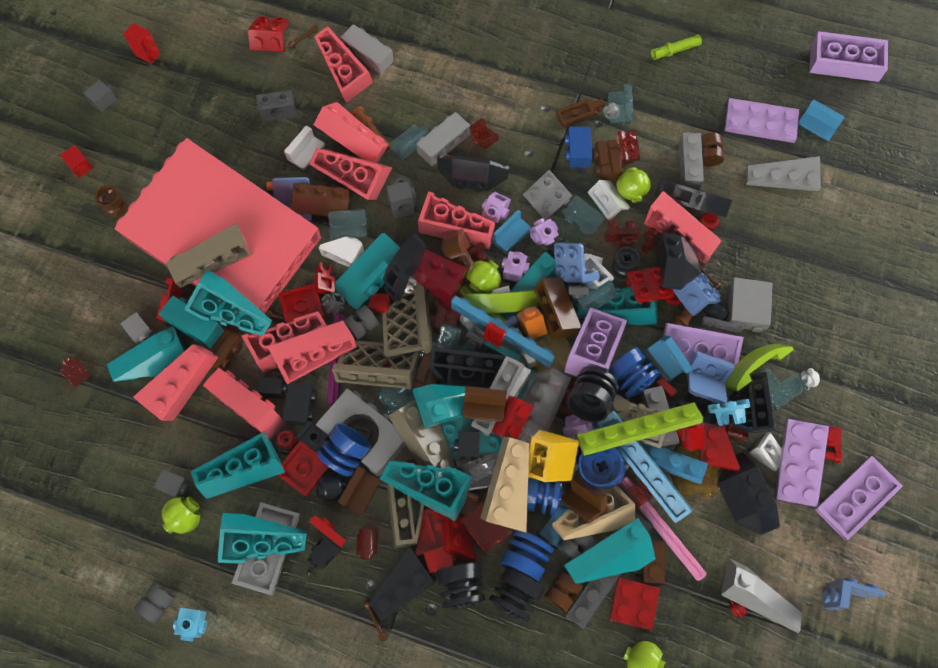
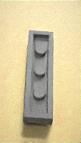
M506 356L490 389L507 391V401L524 364ZM474 419L471 428L489 436L496 421Z

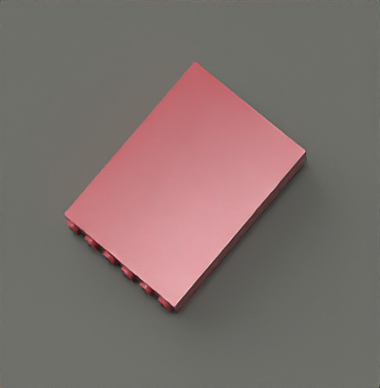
M187 138L177 145L172 157L170 156L166 159L164 167L160 172L158 171L154 174L152 182L142 189L141 196L137 201L131 203L128 212L117 221L114 228L125 239L167 267L166 262L171 257L182 254L230 226L237 224L253 255L214 272V274L225 279L264 314L321 239L318 227ZM201 279L196 280L191 284L196 287Z

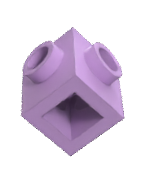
M494 192L484 201L482 216L495 223H499L503 219L505 220L510 211L508 206L511 199Z
M541 218L533 223L535 226L529 228L530 236L536 245L544 244L547 246L555 241L554 238L559 235L557 232L558 227L551 219L544 220V218Z
M509 251L508 257H504L501 268H504L503 279L519 282L523 274L529 269L530 263H527V256L521 252Z
M575 415L565 417L564 437L577 440L578 434L593 430L591 422L581 420Z

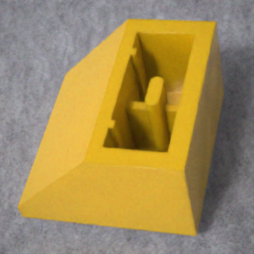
M539 430L531 439L528 477L543 482L571 481L579 441Z

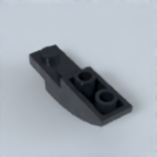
M660 178L655 192V196L659 197L664 191L680 205L727 217L733 200L664 178Z
M416 233L412 234L401 246L383 277V281L386 283L384 290L394 302L402 299L410 275L417 273L427 247Z

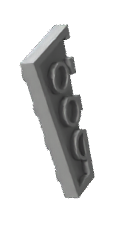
M820 156L749 165L746 168V185L819 191L821 188Z

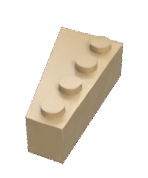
M503 437L481 519L526 532L529 443L510 437Z

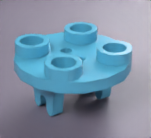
M749 399L738 400L737 402L728 401L721 404V407L720 403L708 405L709 413H715L719 426L729 424V414L733 415L735 424L746 422L745 408L750 407Z

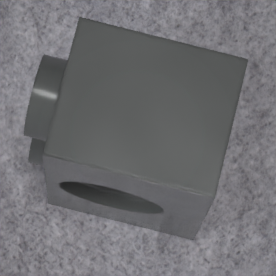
M291 90L256 95L257 108L262 122L297 117L295 100Z
M408 181L386 186L394 219L415 214L414 207L417 206L414 188L409 186Z

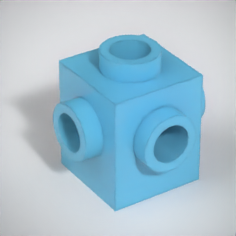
M180 608L179 615L173 623L174 635H181L180 640L193 642L194 638H201L207 627V621H205L207 612Z

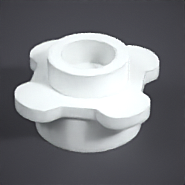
M809 368L806 372L802 371L801 382L805 390L818 386L820 377L814 369Z

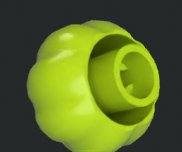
M633 167L623 171V174L617 180L616 187L618 193L624 199L637 203L642 201V197L649 192L651 182L644 171Z
M491 260L489 262H474L473 268L467 271V279L471 282L468 286L477 293L484 291L486 294L498 289L501 284V275L497 270L499 266Z
M175 497L168 500L162 508L163 528L168 533L185 534L191 532L200 522L198 510L200 506L191 497Z
M649 641L638 642L633 648L628 647L623 658L627 660V668H664L666 663L661 660L663 654L659 647Z

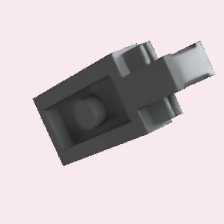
M580 283L567 284V293L572 298H584V295H589V286L580 285Z

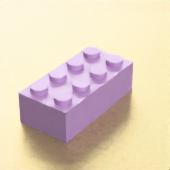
M818 31L811 43L809 73L879 82L888 70V40Z
M590 308L569 354L564 372L576 377L582 369L588 367H596L608 372L627 320Z

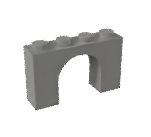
M346 389L317 422L316 426L328 435L336 423L347 426L357 419H367L375 423L379 428L378 441L361 462L379 478L389 461H393L406 444L386 414L380 415L376 412L378 409L372 403L368 402L366 404L361 400L363 397L357 391L351 392L349 389Z

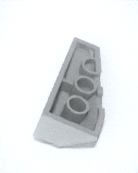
M730 558L727 560L721 595L799 633L801 630L802 612L751 569Z

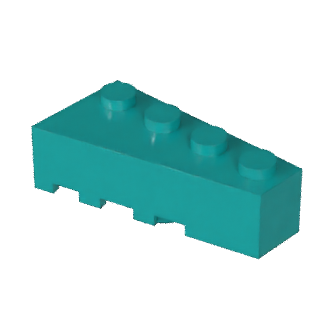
M265 432L191 471L195 486L206 499L285 473L277 452Z

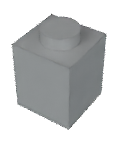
M137 312L120 323L137 345L155 335Z

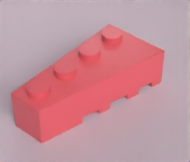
M338 102L323 106L313 124L358 157L367 161L378 163L388 147L383 138L373 133Z
M316 148L309 165L367 200H377L392 169L389 166L322 148Z
M193 344L133 398L161 421H174L218 357L205 346Z

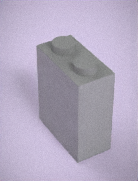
M734 277L729 285L728 311L730 314L727 317V326L733 327L736 330L750 329L756 333L765 332L771 325L773 283Z

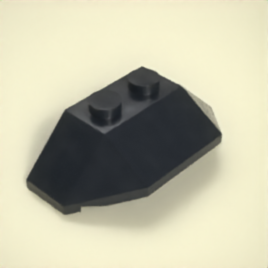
M454 155L437 157L438 169L451 186L458 189L467 188L477 192L489 191L508 179L509 166L506 165L502 166L499 163Z
M661 233L654 237L662 287L682 290L685 285L693 281L701 273L696 248L682 236L676 234Z
M431 346L429 367L443 385L490 388L507 355Z
M767 372L750 374L752 381L739 391H733L729 396V401L737 402L738 400L749 399L750 407L745 408V423L735 424L733 415H731L732 428L753 434L776 431Z
M743 452L736 454L739 470L721 469L717 482L734 521L755 531L759 535L779 528L777 504L758 466Z

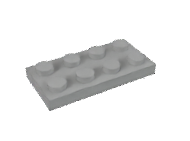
M260 502L255 517L296 528L300 514ZM276 553L266 555L264 559H258V557L247 559L245 563L238 564L232 584L273 596L287 554L278 555Z

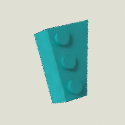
M172 296L159 312V315L170 327L174 326L175 329L182 331L183 335L190 336L194 341L211 349L224 332L220 322L212 319L206 321L184 310L188 303L186 299L182 297L178 299Z

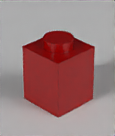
M75 145L60 154V157L78 178L93 169L92 165Z
M443 547L424 553L430 575L436 574V571L439 569L454 566L453 562H456V557L443 551Z

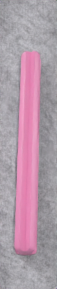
M629 477L622 479L619 485L696 580L703 579L707 575L705 570Z

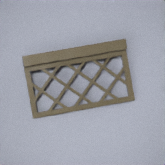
M416 282V287H413V290L409 289L411 293L404 292L400 301L394 302L389 306L388 312H382L385 357L424 350L425 354L431 353V346L433 344L428 291L424 285L421 286L418 282ZM415 294L410 302L405 299L408 295ZM403 302L406 306L400 311L396 307ZM412 307L416 311L411 316L405 314ZM394 311L397 313V316L391 320L388 316ZM402 317L408 319L402 326L397 323ZM413 322L417 325L413 331L406 329ZM393 326L398 328L394 335L388 333ZM403 332L407 333L408 336L403 341L398 339ZM413 337L418 340V344L408 345ZM394 341L400 344L396 349L389 350Z
M355 340L356 346L359 349L352 353L347 352L341 355L338 363H334L332 368L335 382L412 389V378L420 351H415L414 355L408 358L403 354L385 357L384 343ZM391 344L389 350L396 349L400 344ZM369 349L377 350L376 352L370 355L366 352ZM363 353L365 355L363 359L357 361L354 358ZM382 355L384 359H382L381 361L376 363L373 360L374 358ZM399 356L403 359V361L397 364L392 362V360ZM349 360L353 361V364L351 365L344 364ZM369 361H370L371 364H372L370 367H369V366H361V365H363V364H365V363H367V362H369ZM387 363L391 366L390 368H380ZM405 365L410 367L409 370L399 369Z

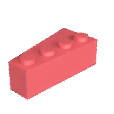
M328 26L314 36L346 103L373 83L369 71Z
M428 191L418 220V228L421 234L442 239L453 232L463 229L472 246L490 250L495 231V222L476 213H469L465 211V208L459 205L458 207L449 203V200L440 199L434 196V193Z
M664 191L651 205L644 222L645 225L659 234L667 233L682 236L696 248L698 260L704 264L707 263L722 241Z
M318 311L295 318L294 321L286 324L284 322L276 324V327L267 329L263 336L258 334L242 335L244 342L264 375L277 368L268 346L327 326Z
M342 320L268 346V349L283 378L289 384L357 346L353 335Z
M218 368L203 386L226 406L231 407L235 413L245 419L257 431L265 432L271 441L285 425L283 419L274 411L275 406L267 399L265 402L262 401V396L254 389L249 391V386L241 379L237 382L235 380L236 376L229 370L224 372Z

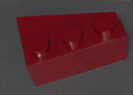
M425 250L417 273L410 276L421 286L427 287L431 294L441 299L449 309L452 299L457 295L465 281L467 268Z

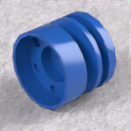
M638 347L622 356L608 370V373L612 374L617 383L622 380L625 381L620 387L622 392L630 388L625 394L627 399H631L649 388L660 374L657 369L648 373L654 366L652 363L642 366L647 357Z
M336 423L328 434L330 440H325L322 443L323 447H320L316 453L319 459L332 470L345 476H351L355 471L354 468H357L359 465L357 458L363 459L371 445L366 438L354 429L344 424Z
M616 448L586 456L582 452L578 464L580 474L585 481L596 488H613L625 476V461ZM606 462L608 470L601 472L599 465H603Z
M528 477L527 511L533 512L536 504H541V514H545L546 506L548 505L550 506L549 515L555 516L561 502L562 481L543 482Z
M515 530L512 536L519 541L510 539L509 544L516 551L505 550L500 564L505 568L510 567L539 583L545 569L538 564V561L548 563L550 559L543 553L552 555L554 549L536 535Z

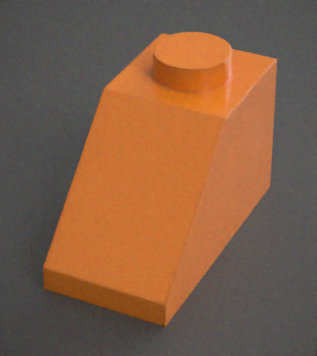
M536 306L526 308L524 311L517 313L518 326L526 337L536 339L547 334L543 315Z

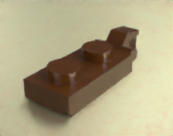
M602 98L596 101L585 99L557 110L556 116L562 128L596 116L598 112L603 110L605 103Z

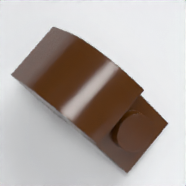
M460 229L447 235L442 240V250L445 258L466 267L467 271L473 268V261L467 251L471 244L464 230Z

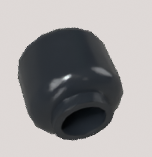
M337 473L321 476L318 482L315 483L317 497L321 498L324 502L340 499L343 491L346 489L345 479H341Z

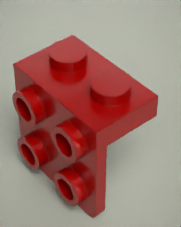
M266 16L257 17L248 29L250 50L284 52V31L289 25V20H284L282 17L269 19Z
M659 267L627 272L625 287L631 285L636 302L644 303L674 296L673 289L662 287Z

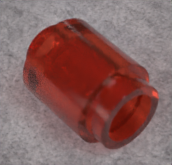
M359 529L356 555L360 556L362 560H372L373 556L377 555L378 535L376 534V529Z

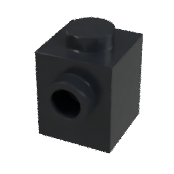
M459 431V438L454 440V451L458 452V456H462V460L474 461V457H479L480 432Z

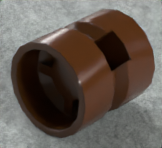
M718 133L702 135L703 166L713 167L723 163L722 136Z
M104 185L97 189L94 197L95 201L107 216L118 218L126 212L127 202L114 186Z
M560 571L554 580L555 586H550L544 597L562 611L567 612L573 603L572 597H577L583 586L575 584L571 576Z

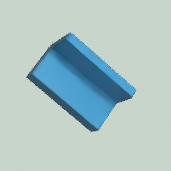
M813 99L798 124L829 141L845 117Z
M517 210L493 234V244L505 254L511 251L530 232L529 228L531 226L521 219V211Z
M665 335L647 348L668 380L673 379L681 372L687 374L693 370L670 336Z

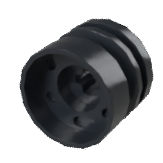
M588 367L582 369L567 398L569 410L576 417L587 422L604 421L608 417L612 402L618 392L617 380L612 374L600 368Z
M479 563L456 565L436 571L438 585L449 587V590L440 593V597H450V600L441 602L442 608L462 609L486 601L485 595H475V592L484 590V587L473 585V581L482 578Z
M506 567L500 578L501 582L507 586L506 589L495 587L494 590L501 595V598L491 595L489 600L500 611L510 617L528 622L530 616L524 613L523 609L533 613L534 608L527 602L529 599L539 602L545 588L526 575Z

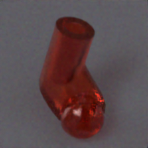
M648 228L644 234L645 244L641 247L644 253H649L655 247L654 237L657 234L655 228Z

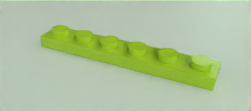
M690 403L578 434L577 440L584 456L703 423V416L695 403Z

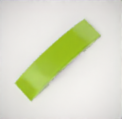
M534 290L463 294L464 298L471 303L470 305L475 308L480 307L486 313L524 311L529 307L540 306Z
M771 344L750 352L735 365L734 370L725 382L726 389L739 391L752 381L749 375L751 372L771 358L781 360L794 350L793 347Z

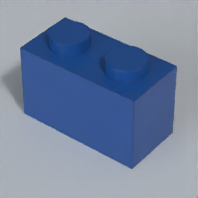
M569 127L568 134H565L564 143L568 145V150L565 151V160L569 161V167H590L592 162L590 127Z

